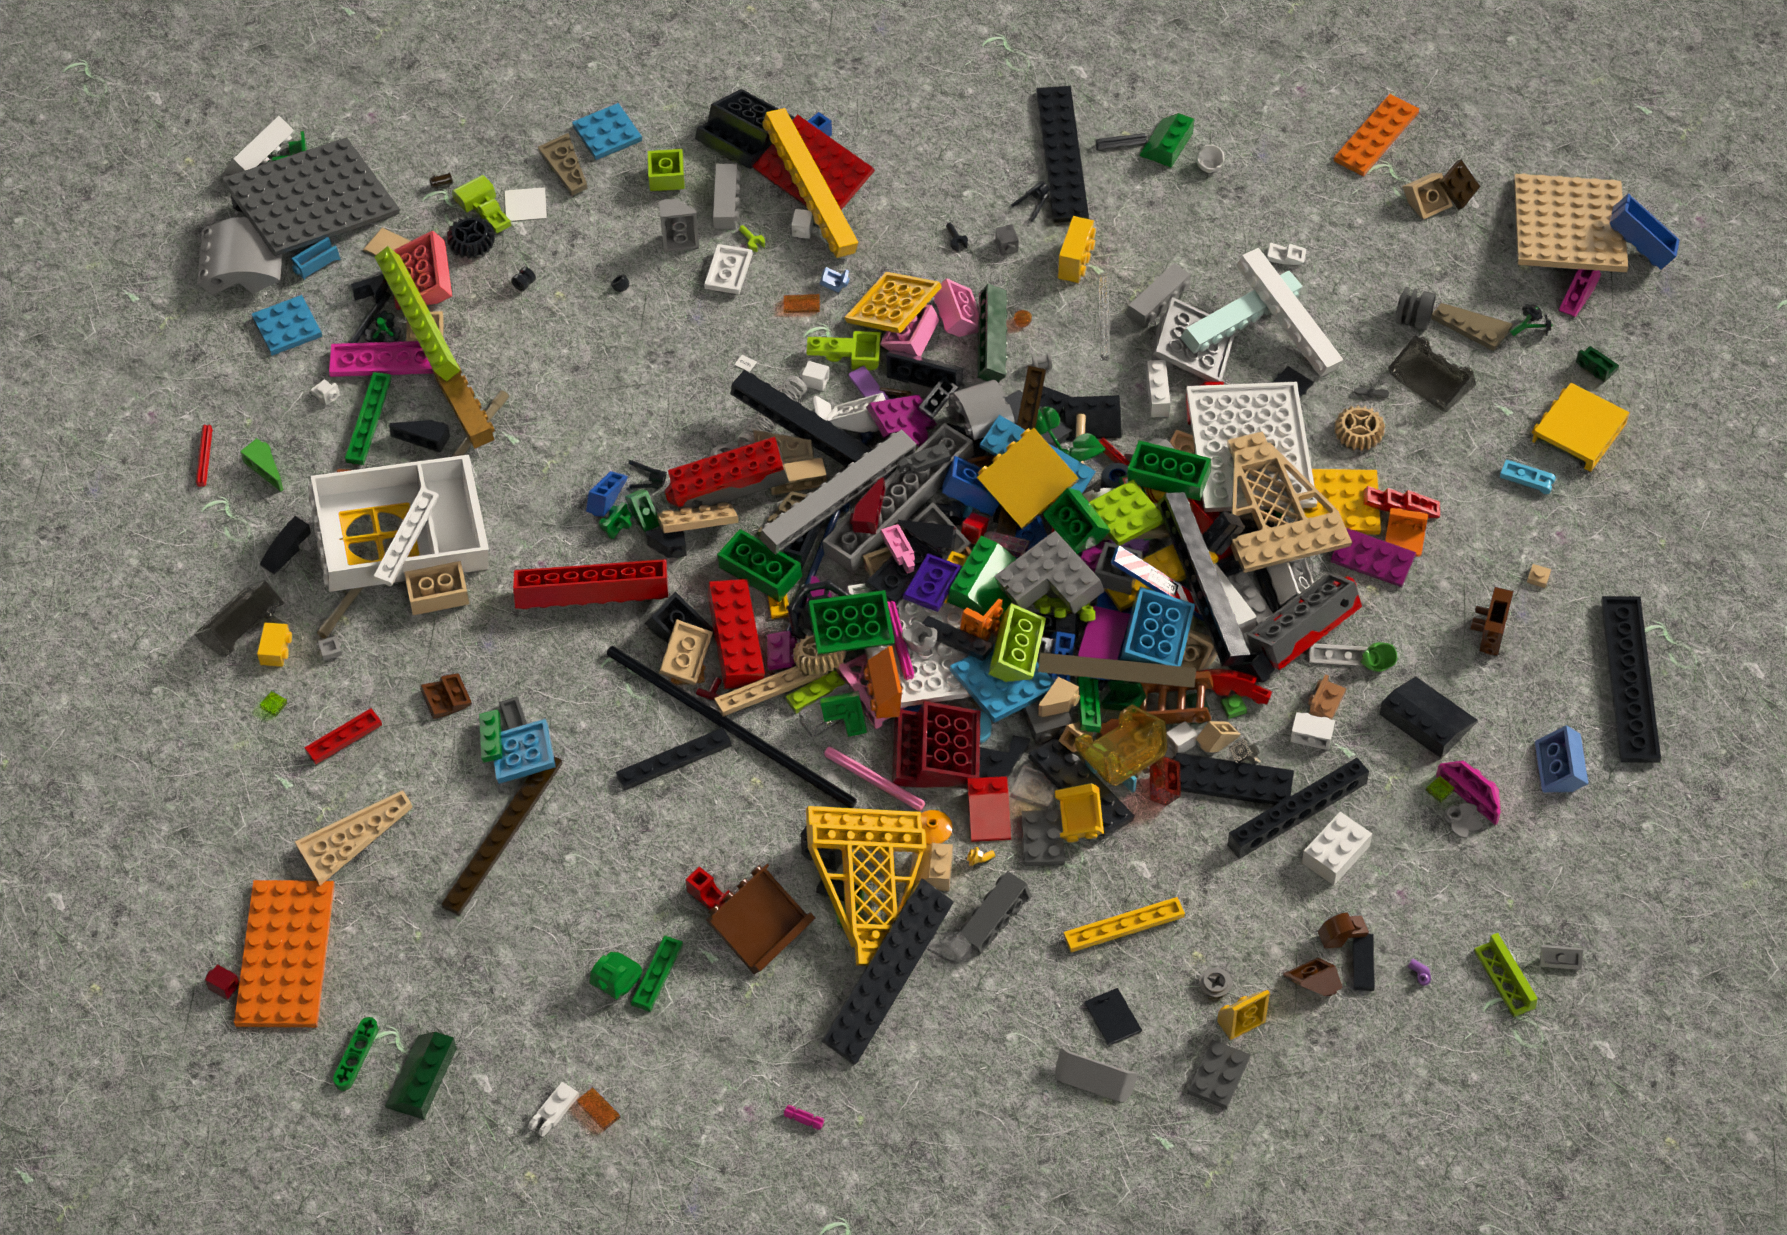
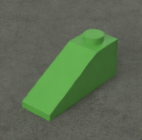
M256 438L240 451L243 463L281 492L284 489L271 454V448L266 442H261Z

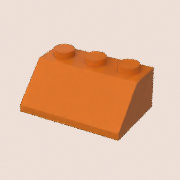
M888 646L870 658L867 662V668L864 669V679L868 680L869 683L867 684L868 696L872 697L870 707L871 711H875L876 719L899 717L902 689L893 648Z

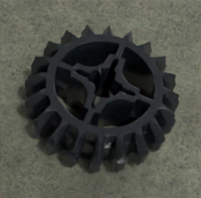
M466 216L463 220L459 218L458 222L453 221V226H449L447 243L455 255L460 254L461 258L467 256L468 259L471 256L477 258V255L483 256L484 252L489 253V249L493 248L495 232L491 223H488L486 219L482 220L480 216L478 218L474 216L468 218Z

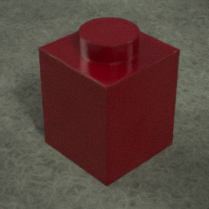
M218 964L207 973L205 978L208 990L226 1000L239 987L237 975Z

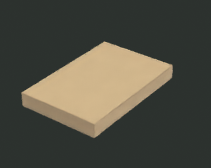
M676 619L659 673L695 686L713 632Z

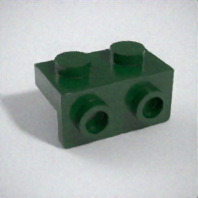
M1589 346L1585 351H1578L1576 363L1603 382L1607 381L1619 369L1617 363L1592 346Z
M1110 679L1107 683L1111 691L1101 704L1103 709L1136 712L1147 697L1140 682Z

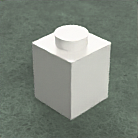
M795 209L792 221V237L810 239L813 215L809 210Z
M808 361L806 367H803L801 370L800 378H802L806 387L824 391L829 380V366Z
M1183 722L1166 733L1165 742L1175 754L1184 753L1196 746L1197 732L1192 726L1190 727L1186 722Z

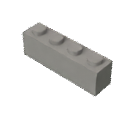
M716 164L713 211L714 229H735L736 222H739V211H736V208H740V198H737V195H740V184H737V182H741V171H737V164Z
M1174 263L1128 305V317L1144 328L1149 323L1154 322L1161 311L1164 312L1167 309L1169 300L1172 297L1178 299L1182 292H1186L1190 288L1191 274Z

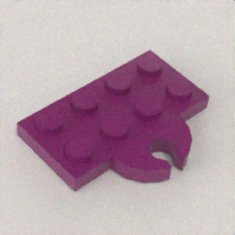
M920 395L871 402L866 406L883 437H889L892 433H897L902 429L917 444L916 447H920L927 441V430L933 429L937 425L934 419H929L918 410V407L923 402Z

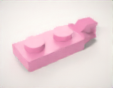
M899 524L881 529L880 534L897 564L903 565L907 574L914 572V551Z

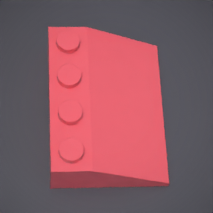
M433 230L393 250L401 257L426 305L438 304L452 297L445 241ZM394 296L395 308L397 310H401V307Z

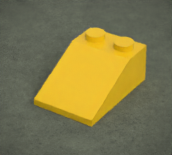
M1268 990L1254 993L1248 997L1243 996L1236 1003L1225 1005L1218 1011L1217 1022L1229 1040L1265 1023L1270 996Z

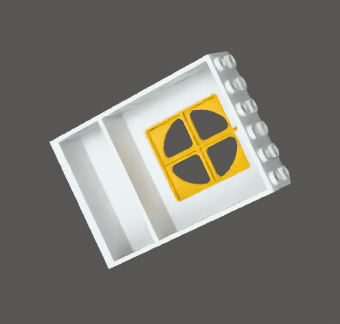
M469 455L311 476V483L308 484L309 504L312 507L311 514L315 524V536L318 540V552L321 556L320 563L324 573V585H328L329 592L383 584L374 580V574L385 556L383 540L394 538L398 530L382 532L380 530L378 514L381 512L389 513L404 520L421 487L439 493V499L394 583L406 581L404 572L461 561L463 573L487 570L489 548ZM363 515L371 516L374 531L372 534L352 537L346 535L347 528L354 520ZM374 541L377 546L379 559L372 561L360 558L352 553L348 546L353 543Z

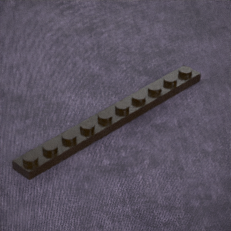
M1029 365L1017 425L1025 430L1028 428L1031 430L1036 427L1046 369ZM1001 506L995 537L1009 540V536L1015 537L1017 523Z
M554 756L556 767L528 776L442 902V908L460 916L562 766L561 759Z

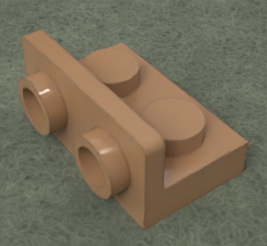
M1325 674L1323 680L1319 679L1316 685V694H1312L1309 699V714L1317 717H1327L1332 720L1346 693V688L1329 682V675Z

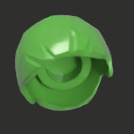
M1376 642L1371 644L1362 654L1363 659L1360 662L1369 670L1382 672L1394 666L1398 657L1396 649L1392 644Z

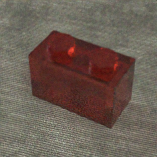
M1164 756L1150 765V800L1167 806L1180 798V762Z

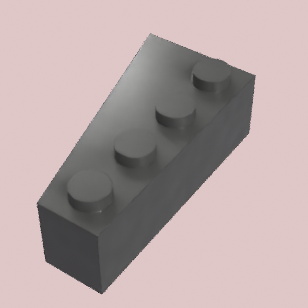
M1009 871L1005 875H1001L996 882L995 888L985 895L982 905L975 908L970 921L962 925L959 934L961 940L982 954L997 937V930L999 928L1003 929L1008 925L1010 915L1012 913L1017 914L1022 909V902L1024 900L1028 902L1032 898L1027 883Z

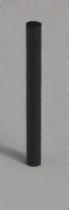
M384 292L349 343H358L375 319V315L380 312L390 298V293Z

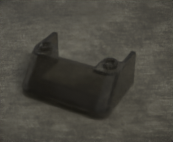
M266 580L248 585L201 626L194 635L218 655L227 656L234 651L233 646L237 639L259 619L271 617L275 613L274 609L282 606L284 601Z

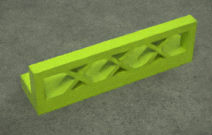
M1499 933L1491 935L1488 943L1474 948L1476 956L1513 1017L1536 1008L1538 998ZM1491 949L1494 954L1493 960L1484 957L1482 952ZM1493 965L1503 969V976L1492 971ZM1503 982L1512 984L1514 987L1513 993L1503 989ZM1513 998L1522 1001L1524 1007L1515 1009L1512 1004Z

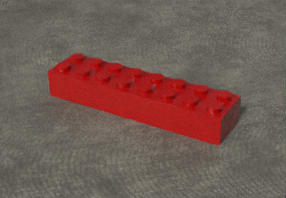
M663 559L514 570L513 593L515 609L521 608L525 610L533 607H565L575 604L622 603L630 600L643 601L645 599L662 600L669 598L667 561Z

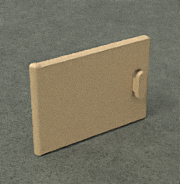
M381 228L363 251L376 256L387 246L395 250L411 241Z

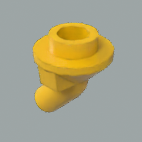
M975 847L973 850L970 849L967 861H969L970 866L977 865L978 863H984L995 858V853L991 850L983 854L978 847Z

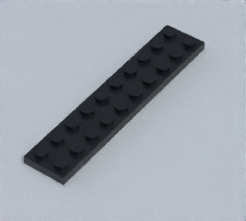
M1071 86L1036 88L1053 222H1071L1073 216L1089 219Z
M1602 596L1601 606L1620 762L1660 763L1661 753L1641 596Z
M923 878L918 881L821 1042L851 1064L855 1065L858 1063L953 905V900Z

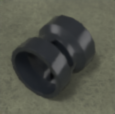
M525 266L519 270V274H515L511 278L513 286L522 292L527 289L528 284L536 280L534 272Z

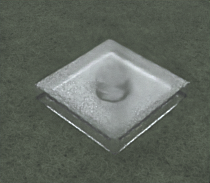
M1023 765L1010 797L1048 810L1056 787L1043 772Z

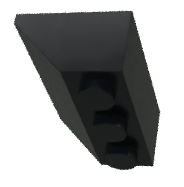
M1119 395L1064 397V423L1073 431L1066 440H1074L1076 438V416L1078 414L1086 416L1085 433L1092 434L1097 439L1121 438Z

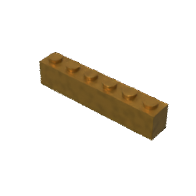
M433 370L437 383L474 449L494 441L493 432H495L493 424L491 421L487 422L489 420L485 410H480L482 406L478 398L474 399L475 394L472 387H467L469 384L465 375L461 376L462 371H459L446 382Z

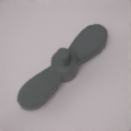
M1373 386L1369 389H1354L1355 394L1368 395L1370 398L1374 396L1387 398L1389 396V391L1384 389L1375 390Z

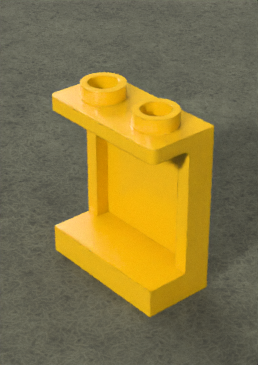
M1091 783L1055 790V798L1060 800L1063 832L1060 833V838L1071 843L1079 841V838L1094 839L1097 838V835L1104 834L1099 787Z

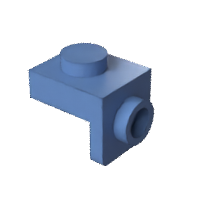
M825 267L819 284L839 293L849 283V271L845 270L840 274Z

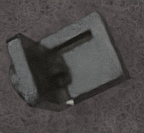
M1246 738L1229 746V751L1237 764L1245 759H1248L1252 764L1261 762L1258 756L1260 754L1258 747L1255 743L1251 744Z

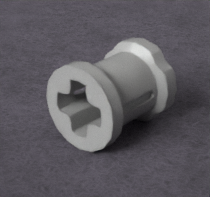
M1047 353L1044 356L1032 355L1033 367L1052 369L1051 354Z

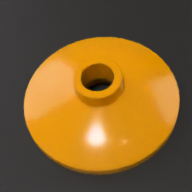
M928 810L921 813L922 829H925L926 844H941L948 840L953 829L950 818L938 810Z

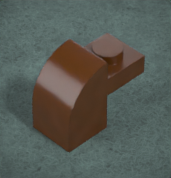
M1348 912L1331 917L1317 931L1324 949L1342 947L1348 938L1366 937L1369 933L1362 915L1349 916Z

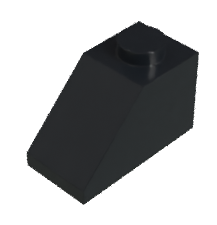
M662 529L646 531L647 545L665 557L679 558L687 556L684 531L664 533Z
M1249 652V657L1241 665L1228 666L1231 670L1257 677L1256 682L1261 683L1267 681L1270 678V674L1275 670L1263 652Z

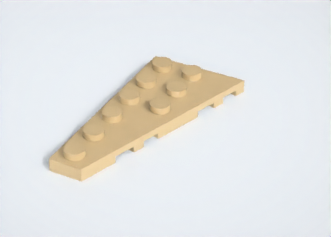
M402 790L295 841L297 849L319 886L411 810L412 804Z

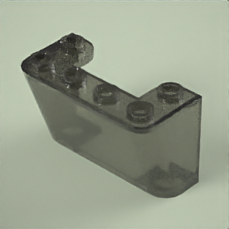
M1415 335L1388 367L1389 373L1400 383L1443 412H1448L1476 386L1474 372L1467 366L1459 367L1454 363L1451 365L1443 355L1432 352L1429 346L1430 342L1426 338H1420Z

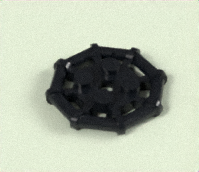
M830 579L800 585L801 588L789 606L786 607L792 630L791 635L798 639H805L808 635L802 631L805 628L812 631L808 612L810 600L831 598L828 596L829 591L838 596L852 594H848L832 583ZM824 589V595L812 597L811 591ZM806 596L809 600L803 609L797 607L803 597ZM796 612L802 613L803 625L798 626Z

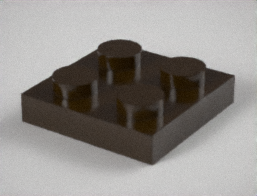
M1462 159L1457 160L1439 182L1458 210L1463 209L1481 187Z

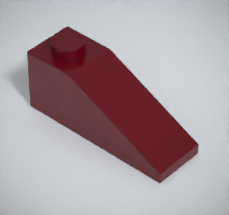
M880 478L855 505L854 513L850 514V524H853L854 532L876 534L886 490L884 478Z

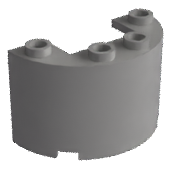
M990 380L958 390L949 395V406L946 407L948 416L959 422V415L962 414L966 420L964 425L965 432L974 440L985 437L999 415L1015 424L1010 404H1007L1005 401L1006 395L996 380Z

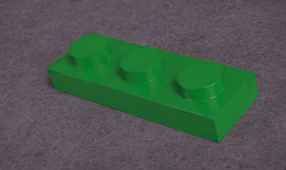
M498 709L479 713L481 759L483 763L502 759L500 713Z

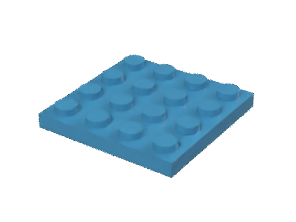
M993 649L984 661L968 656L950 665V672L995 723L1042 699L1054 684L1052 678L1047 673L1038 672V662H1036L1032 679L1005 682L989 675Z

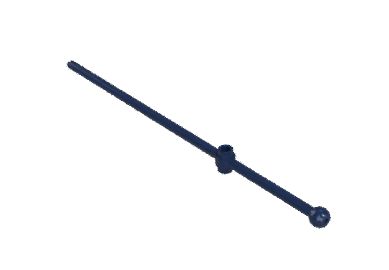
M860 432L863 444L867 446L868 442L874 439V432ZM850 502L831 515L805 580V585L810 584L812 576H816L824 556L823 540L834 530L840 513H848ZM806 596L803 597L797 607L803 609L807 599ZM796 612L797 620L799 619L801 613ZM789 621L786 631L790 630V632H792Z

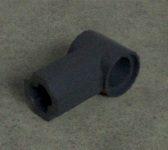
M951 501L948 504L935 503L955 526L962 524L963 503L959 501Z

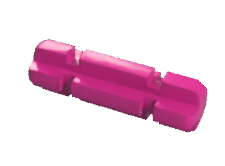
M787 1105L785 1108L784 1116L787 1118H795V1121L807 1126L813 1125L812 1128L821 1130L824 1125V1119L819 1116L814 1117V1114L799 1108L796 1110V1107Z

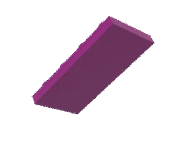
M1092 606L1093 610H1095V620L1088 621L1078 656L1118 660L1130 614Z

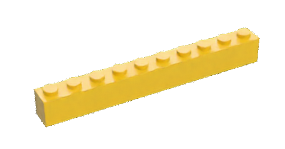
M782 108L766 112L763 127L770 135L772 144L776 146L779 157L783 159L786 170H789L793 183L797 185L800 196L806 202L807 209L811 211L815 223L820 227L821 234L827 240L830 251L834 253L836 258L854 254L859 242L786 109Z

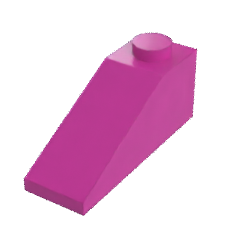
M1578 269L1559 311L1576 317L1594 291L1601 277V272L1599 270Z

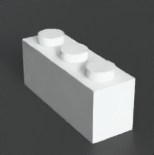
M1147 361L1146 376L1151 418L1169 417L1170 395L1166 361Z

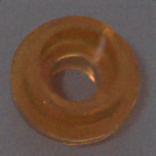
M1019 310L1014 314V321L1019 327H1026L1032 321V315L1026 310Z

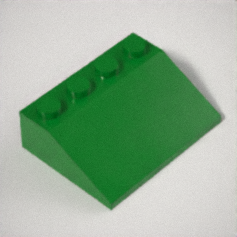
M980 536L953 582L947 602L964 610L969 608L984 616L994 603L1001 599L1003 600L1001 607L1003 612L999 618V621H1001L1003 613L1012 601L999 588L994 576L1017 558L999 543Z
M885 590L809 601L808 612L818 655L895 644Z

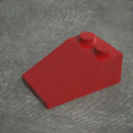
M1007 776L967 778L971 842L1011 840Z

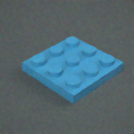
M619 103L572 122L573 128L595 160L642 141L641 134Z
M302 295L252 313V318L271 355L322 337V332Z
M546 719L501 732L502 759L494 761L496 779L499 784L556 767Z

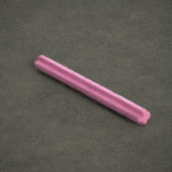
M828 747L825 750L824 755L826 758L918 811L924 808L925 802L834 748Z

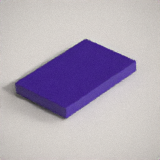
M927 554L905 591L903 599L938 612L947 598L950 588L962 566Z

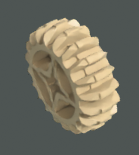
M1359 405L1356 408L1350 406L1349 410L1344 408L1335 421L1336 426L1334 430L1337 439H1340L1341 444L1346 443L1347 448L1353 447V450L1360 448L1362 451L1363 448L1369 450L1371 446L1376 447L1377 443H1380L1384 436L1385 424L1383 417L1379 416V412H1374L1373 408L1367 409L1366 405L1363 408H1360Z
M813 635L800 639V643L795 644L796 647L793 649L796 666L799 670H803L804 673L809 672L810 675L813 673L819 675L823 672L826 674L827 671H833V668H839V664L843 663L846 655L845 651L818 655Z

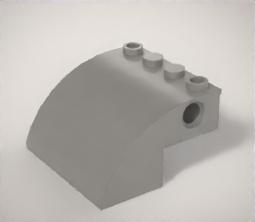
M247 217L226 219L202 230L197 285L204 288L211 295H215L237 283L254 294L280 281L282 254L278 256L273 255Z

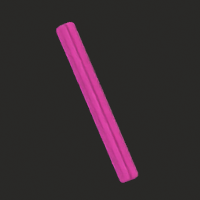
M887 601L895 647L905 680H912L914 678V670L906 642L902 637V627L894 601Z

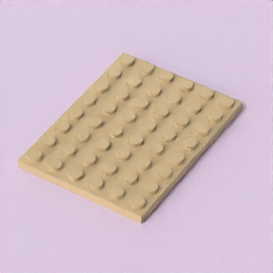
M1524 173L1515 174L1518 265L1627 272L1626 241L1623 235L1618 231H1614L1609 224L1613 206L1623 198L1621 181L1528 175Z

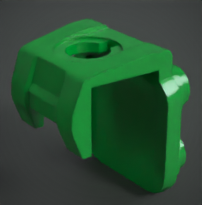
M610 952L606 956L603 955L592 968L589 984L618 1000L620 996L627 994L642 975V968L637 962L622 953Z

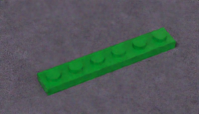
M373 372L345 457L346 463L364 465L392 380L391 374Z

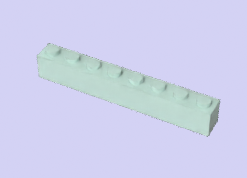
M1290 271L1281 274L1280 277L1297 298L1303 286ZM1253 290L1185 329L1180 338L1193 354L1198 351L1203 352L1212 343H1219L1223 337H1230L1237 329L1242 330L1251 321L1254 323L1262 315H1268L1271 312L1260 299L1257 292Z

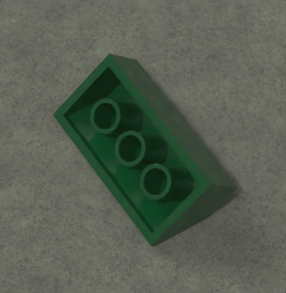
M438 1032L418 1035L385 1105L386 1108L419 1119H425L457 1050L454 1037Z

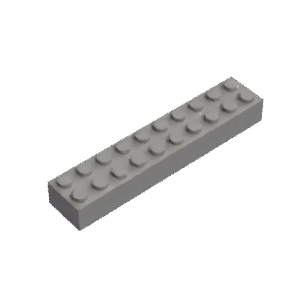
M944 423L914 453L944 443L951 456V460L918 473L910 470L901 474L899 469H897L885 480L886 490L876 534L854 532L853 524H850L849 515L823 540L824 555L854 573L864 563L863 555L876 551L884 543V539L880 534L881 529L893 526L898 520H908L943 486L954 456L963 460L974 456L973 441Z

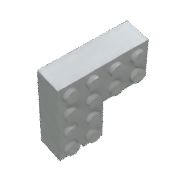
M1056 531L1052 532L994 576L999 588L1011 599L1014 605L1024 609L1052 589L1075 614L1105 591L1101 580Z

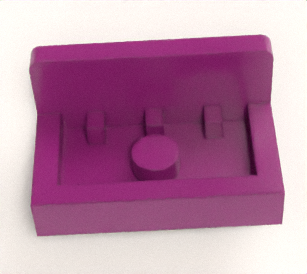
M790 630L767 634V667L769 670L787 667L790 669L796 666L793 649L798 642L796 637L791 635Z

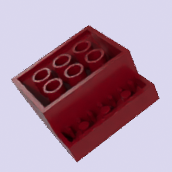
M927 701L923 702L918 712L900 709L899 717H894L892 783L904 787L937 788L967 784V778H979L981 711Z

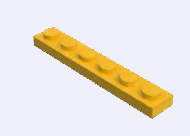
M1178 897L1065 931L1063 936L1071 953L1184 918L1185 912Z

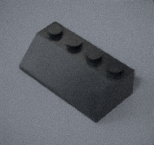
M895 350L887 352V378L905 383L911 382L933 389L944 376L958 387L955 391L959 390L963 381V368Z

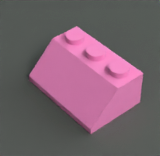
M946 278L941 283L942 288L934 296V302L938 307L945 331L957 337L978 333L979 310L971 289Z
M926 305L901 333L887 331L880 343L881 346L889 351L895 350L921 356L939 322L933 306Z

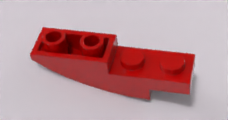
M1228 669L1196 671L1210 672L1213 680L1212 690L1218 695L1228 696L1230 690H1233L1239 696H1247L1258 704L1267 705L1272 691L1256 685L1257 677L1247 673Z

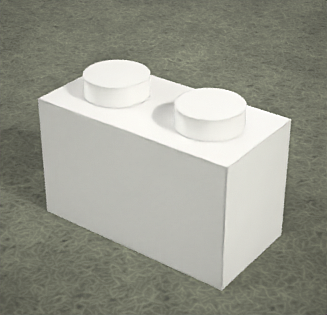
M1296 712L1290 742L1329 750L1335 720Z

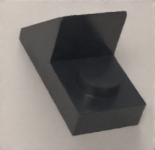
M378 275L351 284L355 301L373 296L377 304L388 289V283L384 275Z

